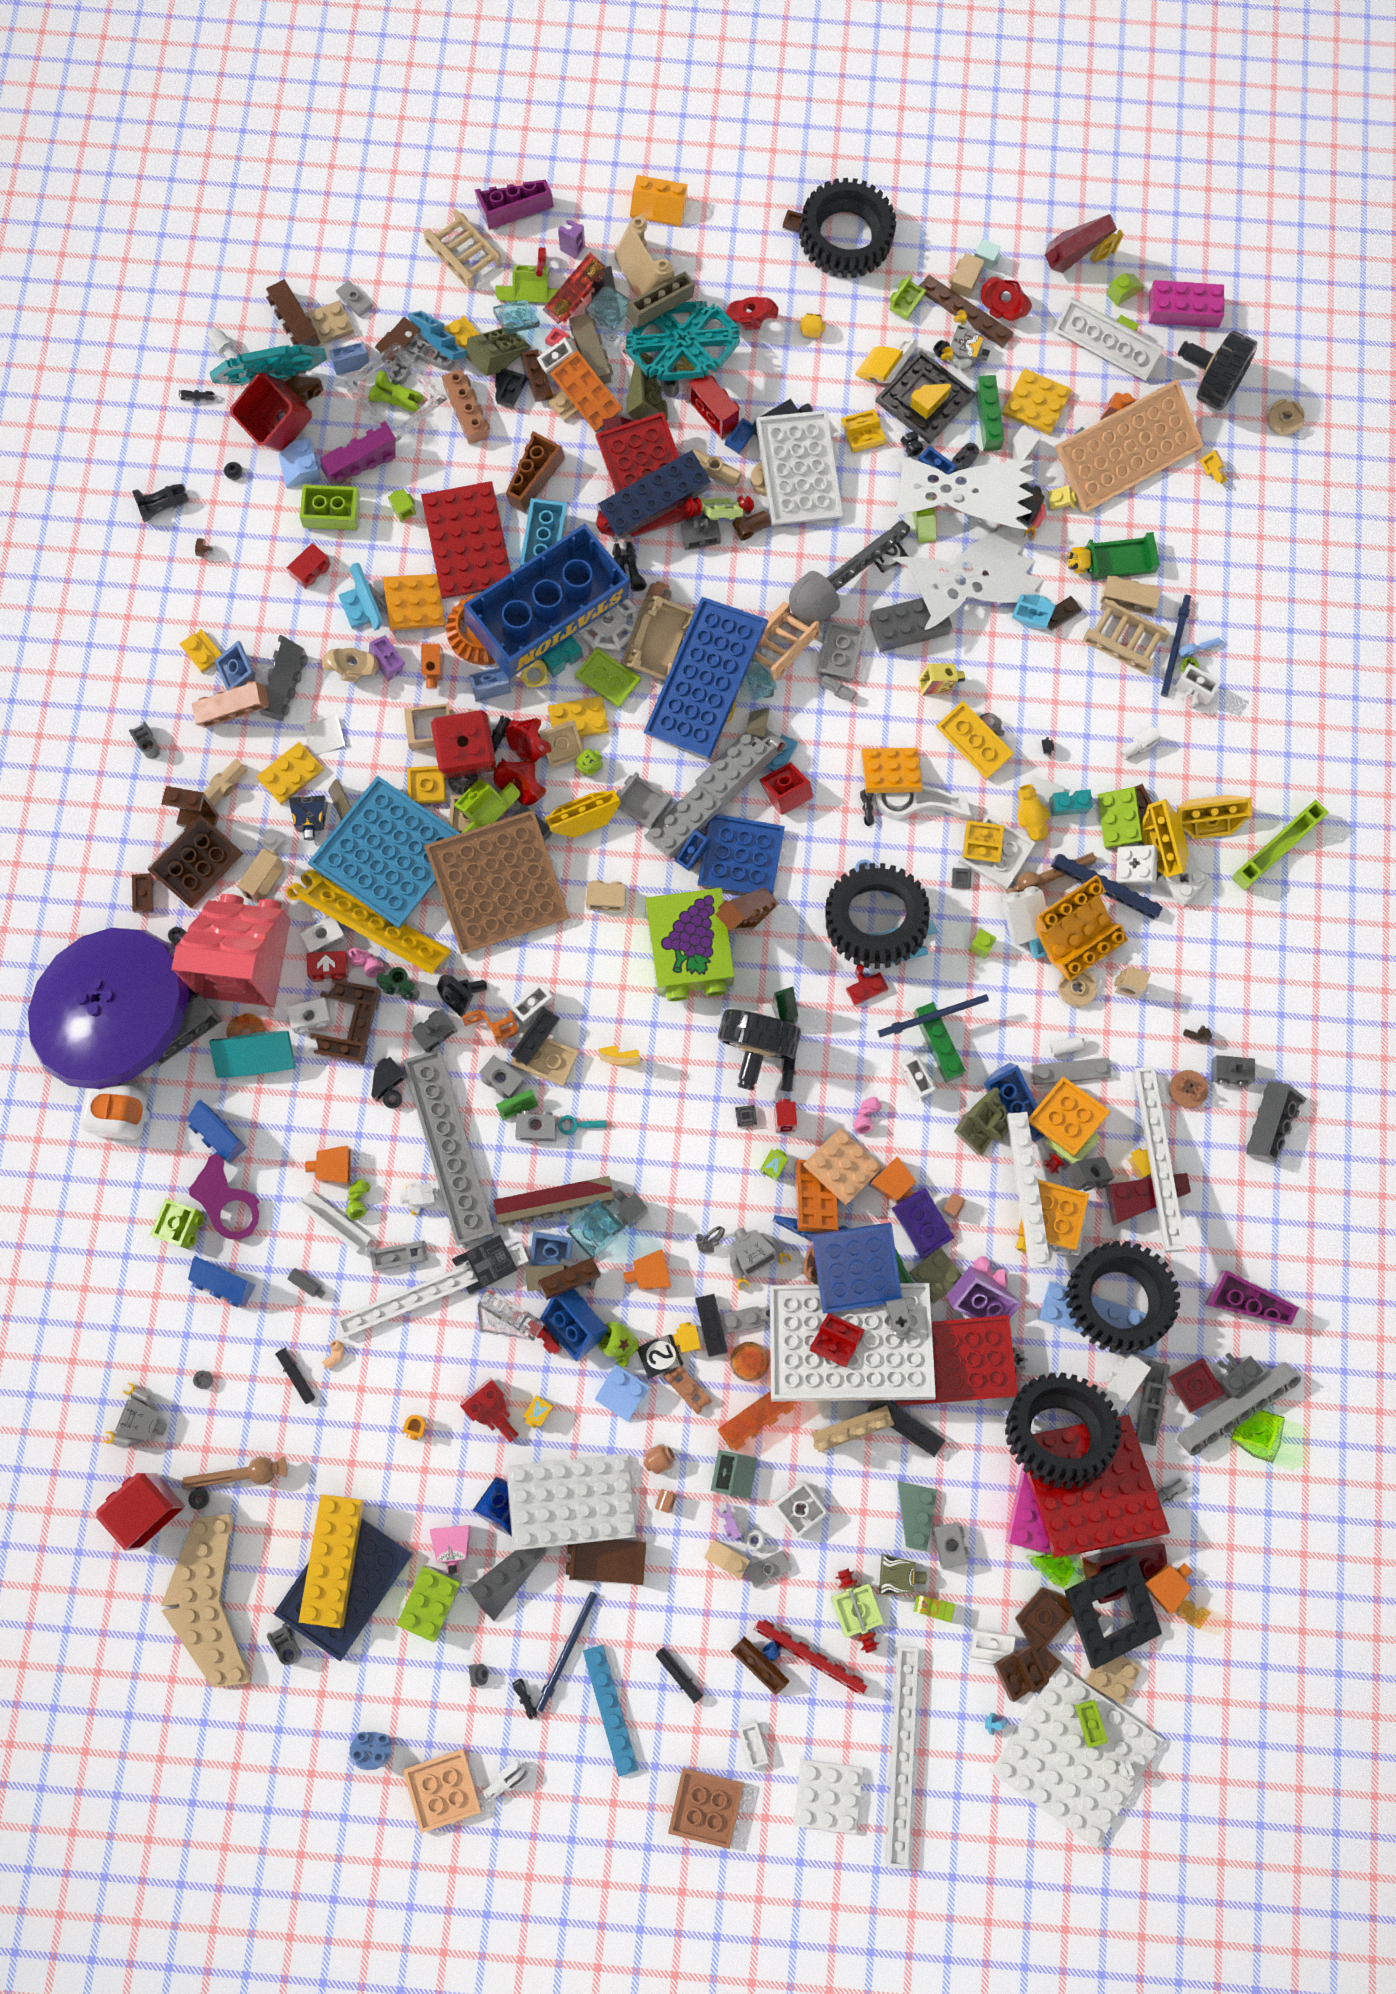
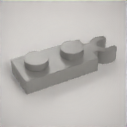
M758 1306L720 1314L724 1335L762 1326L761 1320L770 1322V1317L766 1315V1311L770 1310V1306H766L763 1311H759Z

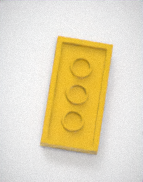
M961 701L936 725V728L986 780L1014 755V752L964 701Z

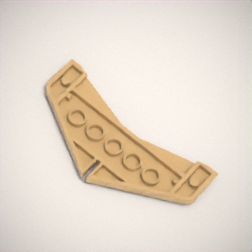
M232 1513L206 1516L194 1520L161 1606L179 1604L177 1608L163 1609L161 1611L209 1684L213 1687L251 1682L249 1668L246 1661L242 1659L222 1607L221 1589L229 1536L232 1534L233 1528Z

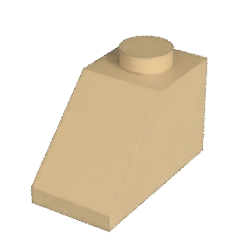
M713 1540L704 1556L705 1559L741 1579L750 1562L746 1557L716 1540Z

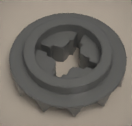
M477 774L465 776L468 780H465L464 786L461 784V781H457L461 777L448 778L449 787L453 792L463 795L478 780Z

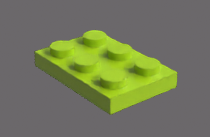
M599 648L592 652L575 673L576 679L617 708L621 707L641 682L639 676Z
M1130 787L1098 794L1104 847L1109 849L1143 842L1136 788Z

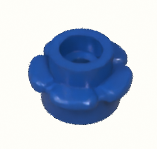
M774 1641L769 1642L762 1649V1653L768 1660L775 1661L781 1654V1646L777 1645Z

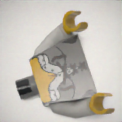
M964 310L958 311V315L954 316L953 320L955 323H960V325L957 326L950 347L942 349L944 354L941 355V359L943 361L946 360L945 363L951 364L956 369L974 367L977 358L985 361L988 360L990 350L981 348L983 337L966 319V312Z

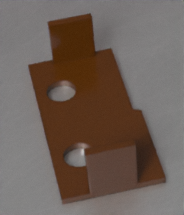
M403 317L374 348L380 352V358L389 364V359L394 361L421 329ZM407 331L412 333L410 337L405 335ZM396 346L399 350L393 352L392 347Z

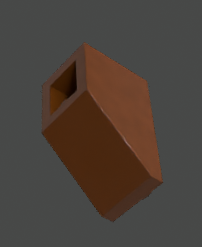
M293 376L285 381L305 404L313 397L319 396L324 390L319 378Z

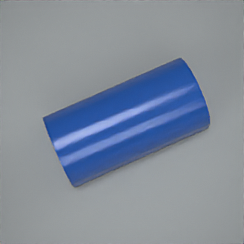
M930 445L918 457L919 462L937 468L947 475L957 470V466Z
M694 829L674 861L686 870L691 871L711 839Z

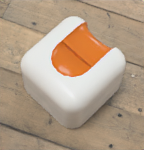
M116 1084L103 1089L86 1088L79 1120L80 1127L85 1132L102 1138L135 1140L141 1135L144 1122H149L150 1112L146 1110L147 1094L128 1084Z

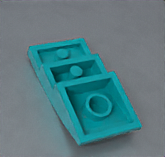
M289 1031L254 1032L251 1035H234L230 1038H218L209 1041L216 1078L257 1075L296 1068Z

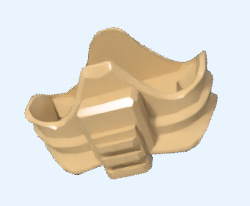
M336 648L329 650L322 658V668L324 670L336 671L341 675L342 681L358 682L361 676H376L379 662L369 652L355 648ZM347 660H357L356 665H350Z

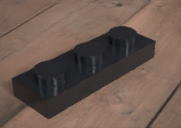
M543 1008L513 1050L511 1056L525 1066H528L558 1024L560 1018L546 1008Z
M715 1294L695 1298L708 1357L728 1353Z

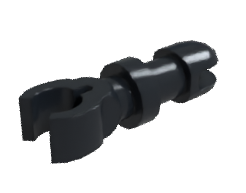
M179 390L180 400L195 399V401H199L200 399H215V397L209 396L215 395L213 391L199 392V390H195L192 392Z
M864 789L860 792V798L864 803L862 806V810L865 812L864 823L866 826L874 824V816H872L874 808L871 804L873 793H867L866 795Z
M520 1678L514 1681L512 1686L520 1697L519 1702L523 1704L528 1719L533 1720V1716L536 1718L538 1713L535 1706L533 1707L531 1703V1695L527 1694L523 1679Z

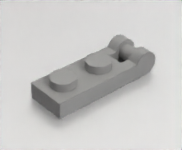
M417 1241L370 1251L373 1271L428 1261V1254H425L426 1242ZM417 1249L418 1256L412 1257L411 1250Z

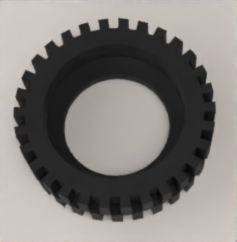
M839 178L833 180V185H831L830 181H827L824 184V188L820 185L817 187L816 192L812 191L810 198H807L803 207L799 228L801 248L804 247L803 252L805 256L809 254L808 260L811 263L816 260L815 267L819 269L823 266V272L827 274L829 270H832V276L837 277L838 272L842 273V278H847L848 273H851V278H856L857 272L861 276L866 275L867 270L871 273L874 271L875 266L877 268L881 266L882 261L886 260L887 254H889L896 228L895 212L893 213V205H888L889 199L887 196L882 199L883 192L881 190L877 193L875 192L876 186L872 184L870 188L866 187L867 182L864 180L862 184H858V179L853 178L852 183L848 182V178H843L842 183H840ZM835 213H853L860 216L868 224L871 230V242L869 245L859 249L840 248L831 244L822 236L820 232L821 226L829 216Z
M869 863V869H865L864 865H860L859 872H856L853 868L849 870V877L844 873L841 876V882L836 880L834 889L831 888L829 891V897H827L825 906L828 938H831L833 947L837 946V952L840 955L844 952L846 960L849 961L853 957V964L859 966L860 961H862L865 968H869L870 963L875 964L874 969H880V964L882 963L885 964V968H890L891 962L894 961L897 966L901 964L902 957L905 962L910 959V952L915 955L918 952V947H922L924 939L927 937L930 906L929 899L926 897V891L924 888L921 889L919 880L914 882V876L911 873L906 877V870L902 868L899 872H896L895 865H891L890 869H885L886 863H880V868H875V863ZM870 891L889 892L904 901L906 917L903 923L891 933L885 935L867 934L859 930L850 919L849 906L852 899Z
M1114 1241L1111 1245L1108 1242L1104 1243L1101 1247L1097 1246L1075 1267V1270L1070 1275L1071 1279L1067 1283L1069 1289L1066 1291V1298L1070 1299L1067 1301L1066 1306L1067 1308H1072V1311L1069 1313L1070 1319L1075 1317L1077 1319L1073 1325L1076 1329L1080 1326L1084 1329L1080 1333L1083 1337L1087 1334L1092 1337L1089 1343L1094 1345L1098 1341L1100 1342L1099 1349L1104 1350L1110 1347L1109 1352L1114 1354L1118 1350H1120V1354H1127L1129 1351H1131V1354H1134L1140 1349L1144 1351L1149 1346L1154 1345L1173 1326V1321L1178 1316L1176 1311L1180 1308V1302H1176L1180 1298V1292H1174L1179 1285L1177 1281L1171 1282L1175 1275L1173 1271L1166 1272L1165 1269L1169 1266L1165 1261L1160 1264L1158 1260L1161 1256L1157 1253L1154 1257L1149 1255L1152 1250L1148 1247L1141 1251V1244L1136 1243L1133 1247H1130V1241H1125L1121 1246L1120 1241ZM1114 1272L1124 1273L1133 1277L1142 1285L1148 1298V1311L1140 1324L1132 1328L1120 1329L1107 1323L1097 1313L1091 1301V1292L1093 1285L1101 1276Z
M1055 1372L1049 1373L1047 1379L1045 1374L1040 1375L1038 1380L1033 1378L1028 1385L1025 1384L1022 1387L1008 1413L1005 1423L1007 1425L1005 1435H1008L1006 1439L1007 1445H1012L1009 1450L1011 1455L1018 1454L1015 1459L1018 1465L1022 1462L1025 1464L1022 1469L1024 1472L1028 1473L1032 1470L1034 1472L1032 1478L1037 1480L1039 1476L1043 1477V1484L1048 1485L1051 1480L1054 1481V1487L1060 1488L1061 1484L1064 1483L1065 1489H1071L1074 1482L1076 1488L1082 1487L1084 1482L1088 1485L1092 1483L1094 1478L1097 1480L1106 1471L1121 1441L1119 1439L1122 1436V1430H1119L1121 1421L1116 1420L1119 1415L1117 1409L1111 1410L1114 1404L1111 1399L1107 1402L1104 1400L1107 1396L1104 1391L1098 1394L1096 1392L1098 1386L1094 1383L1089 1387L1086 1385L1087 1379L1083 1378L1079 1382L1077 1381L1078 1375L1074 1374L1068 1379L1066 1378V1373L1063 1372L1060 1373L1058 1378H1056ZM1051 1408L1064 1409L1078 1416L1087 1427L1090 1436V1445L1086 1454L1078 1459H1066L1046 1451L1031 1433V1424L1035 1416Z

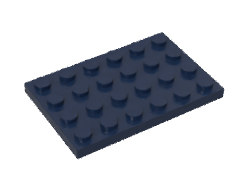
M362 1518L344 1627L335 1628L299 1623L309 1562L273 1614L341 1662L413 1553Z

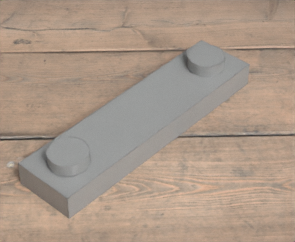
M1109 1058L1031 1066L1034 1085L1058 1083L1063 1076L1070 1082L1103 1079L1112 1076Z

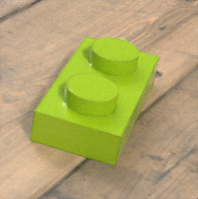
M1092 1699L1075 1704L1074 1707L1086 1747L1092 1748L1108 1743L1096 1700Z

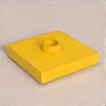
M438 766L407 767L409 798L418 804L446 803L445 777L440 774Z

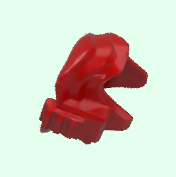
M991 277L982 286V304L990 309L989 314L996 319L1003 317L1006 320L1014 321L1027 316L1032 308L1030 299L1023 292L1017 281ZM1005 291L1011 295L1009 302L1002 299V294Z
M748 297L731 302L725 313L734 322L742 324L745 330L760 329L762 322L767 318L776 319L779 308L768 297Z
M538 718L521 721L513 719L509 726L506 727L505 734L508 746L517 751V756L523 761L530 760L535 763L540 757L552 751L550 743L539 737L538 731L541 726V720Z
M502 758L501 762L493 770L494 785L503 790L512 782L520 791L517 801L521 805H532L546 793V788L539 785L536 781L535 764L530 760L508 762Z

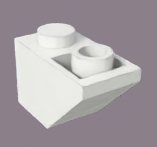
M1022 426L1013 438L1010 447L1013 461L1031 460V454H1036L1041 445L1039 444L1041 436Z

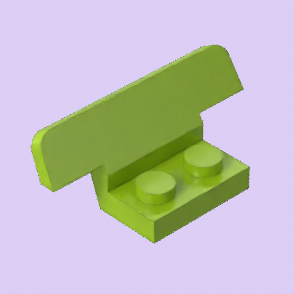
M515 264L512 271V286H495L496 297L499 301L560 304L564 301L565 288H548L549 266H544L543 275L538 277L536 275V265Z
M479 778L454 804L457 810L465 814L472 821L461 833L494 823L519 798L520 791L510 782L498 794L488 783Z

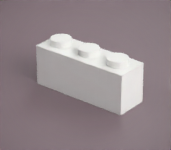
M1133 1354L1123 1355L1117 1362L1118 1369L1109 1374L1106 1379L1107 1385L1104 1389L1101 1387L1097 1392L1100 1394L1104 1391L1107 1394L1104 1400L1107 1402L1111 1399L1114 1404L1111 1410L1117 1409L1119 1415L1151 1369V1367Z

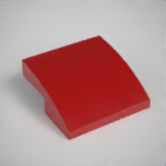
M828 1313L809 1351L846 1368L865 1330Z

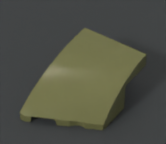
M993 1088L982 1097L954 1130L977 1155H983L991 1140L1003 1141L1009 1131L1007 1110L1005 1105L1001 1103L999 1097L1000 1090L998 1088Z

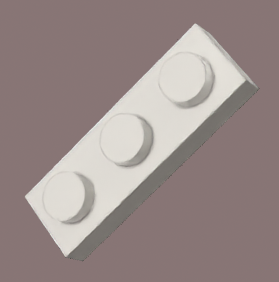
M915 338L902 339L896 348L902 351V358L885 382L877 380L878 383H891L919 344Z

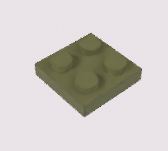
M941 1247L909 1271L917 1283H929L930 1300L933 1304L947 1294L962 1276Z

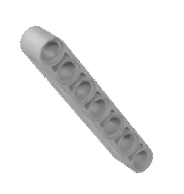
M1287 1362L1281 1363L1247 1386L1235 1397H1231L1187 1427L1178 1435L1177 1441L1190 1456L1199 1454L1295 1388L1300 1383L1301 1376Z

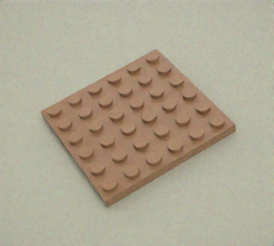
M534 810L424 845L461 955L570 918Z

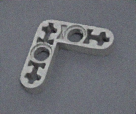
M413 338L399 354L389 374L393 384L402 385L406 382L418 359L445 371L453 368L454 361L440 353L431 344L418 338ZM428 351L435 353L433 357L425 356ZM408 358L411 362L408 365H404L401 363L402 360Z

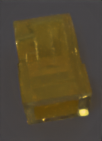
M1183 1600L1175 1611L1181 1619L1198 1630L1201 1629L1211 1613L1204 1607H1200L1197 1610L1193 1602L1189 1600Z

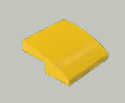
M874 347L855 374L869 381L875 378L885 382L902 358L903 353L901 350L891 347Z
M875 409L841 418V424L852 453L886 444V437L880 427V419Z
M966 820L962 858L1000 863L1005 825Z
M618 1045L598 1049L600 1060L620 1066L640 1065L638 1049L620 1053Z

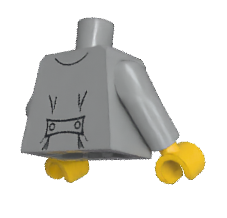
M743 1227L735 1231L734 1235L738 1240L732 1243L734 1249L730 1252V1267L735 1279H738L737 1287L739 1290H741L739 1284L742 1281L746 1282L749 1288L748 1281L743 1278L744 1275L747 1278L777 1259L780 1265L786 1266L782 1261L783 1256H786L791 1261V1256L783 1253L784 1249L775 1237L759 1233L757 1230L747 1233Z
M127 1383L131 1386L130 1392L123 1390V1393L129 1397L115 1431L105 1432L111 1435L110 1440H103L106 1444L114 1443L125 1447L142 1444L144 1440H149L152 1432L163 1436L166 1431L167 1424L157 1421L160 1415L157 1411V1404L149 1394L138 1389L132 1383Z

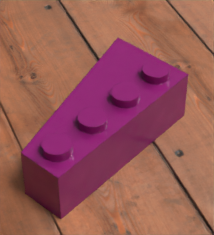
M546 179L523 182L520 186L509 184L506 188L499 189L496 186L489 187V190L485 191L474 189L477 205L489 230L554 207L552 192Z
M386 421L380 423L381 427L373 431L370 429L366 431L367 435L359 440L354 438L345 448L340 446L320 458L321 469L331 485L341 483L351 476H357L363 471L374 469L378 465L389 463L396 458V438Z

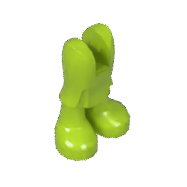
M380 370L377 374L375 385H372L368 400L374 403H389L390 405L399 406L407 411L417 413L420 408L417 403H422L425 396L400 384L391 383L388 380L387 373ZM382 390L391 392L392 394H391V395H390V394H387V393L383 392Z

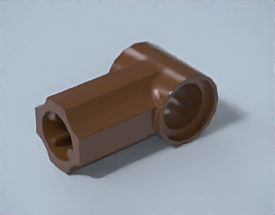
M763 510L749 517L743 516L735 519L732 522V526L739 539L744 541L752 537L755 532L771 526L768 513Z

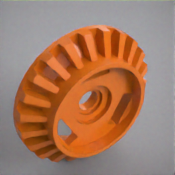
M469 595L467 599L460 600L459 604L454 606L451 614L448 615L446 624L448 642L452 650L469 663L477 665L496 663L468 626L466 633H460V624L462 619L465 618L464 604L475 597Z

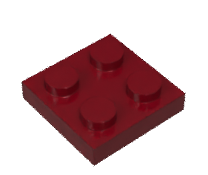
M1204 1358L1168 1377L1188 1413L1225 1394Z

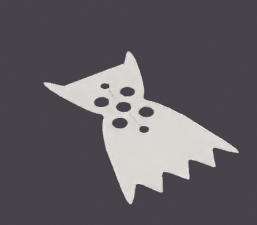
M891 455L902 464L898 504L895 508L885 512L884 515L905 514L947 503L951 507L971 516L1028 530L1016 518L1032 511L1017 502L1033 496V494L1022 489L1019 485L1034 480L1032 476L1020 471L1021 468L1030 465L1034 461L1027 460L980 465L947 475L937 468L901 455ZM930 475H936L939 477V480L936 483H930L927 478ZM958 477H964L967 482L964 485H958L955 480ZM919 484L921 487L919 489H915L914 485ZM950 485L952 490L949 493H944L940 490L941 486ZM976 488L979 492L973 493L972 489ZM933 492L937 495V498L930 501L925 496L927 493ZM961 494L965 497V500L957 503L953 500V497Z
M1005 525L966 549L954 564L918 557L893 558V560L910 568L931 617L925 626V630L936 626L946 619L969 596L990 602L1017 603L1021 594L1040 595L1035 593V590L1042 583L1043 578L1026 573L1035 560L1018 555L1019 550L1026 541L1009 537L1013 527ZM964 562H970L973 565L971 572L963 569L962 565ZM941 568L947 569L949 576L947 578L940 577L938 570ZM984 570L988 571L989 573L987 577L983 576L982 574ZM958 575L963 576L966 579V583L958 585L955 582V577ZM974 582L982 585L983 589L981 592H975L972 589ZM932 585H938V590H934ZM949 589L957 590L959 595L956 599L948 596Z

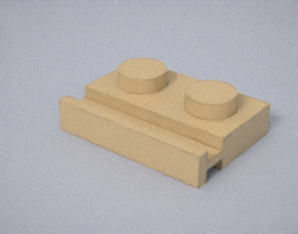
M563 390L548 401V405L564 422H567L579 412Z

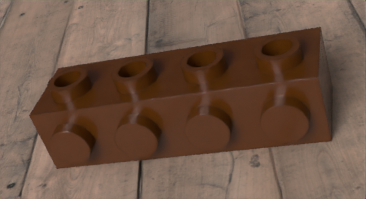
M283 279L267 287L268 296H266V299L270 306L275 307L274 313L277 319H282V327L286 334L290 333V340L293 346L296 344L298 346L302 344L314 347L319 345L320 342L316 331L286 280Z

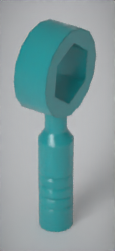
M565 1115L560 1118L558 1127L562 1134L572 1135L576 1132L577 1127L607 1128L606 1120H594L577 1123L573 1116ZM565 1120H572L574 1126L571 1131L563 1130L562 1124Z

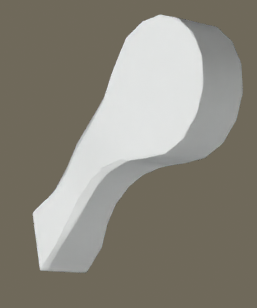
M922 785V792L877 793L876 806L879 812L892 820H901L926 809L943 810L965 820H969L971 816L966 796L953 795L938 788Z

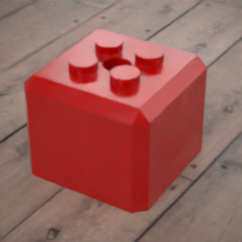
M258 373L230 407V415L258 446L276 452L283 451L293 442L312 419V411L286 382L266 373ZM284 412L285 416L280 421L279 416Z
M483 710L434 717L431 722L438 770L443 777L448 779L492 772L497 764L487 713ZM466 737L468 739L467 746L460 747L457 744L458 739Z
M136 1473L133 1477L127 1478L117 1492H112L105 1499L106 1502L96 1511V1518L124 1551L138 1550L182 1511L185 1505L157 1473Z

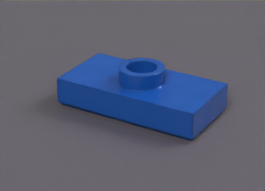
M742 418L724 445L740 454L754 434L753 424Z

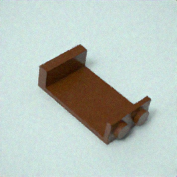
M171 786L165 787L161 804L180 809L176 822L178 826L186 827L199 813L204 815L213 825H217L219 814L204 792Z
M608 1540L568 1545L567 1554H571V1560L566 1563V1575H569V1580L643 1585L646 1542Z

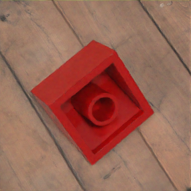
M791 762L759 779L772 805L781 815L814 798L810 781Z

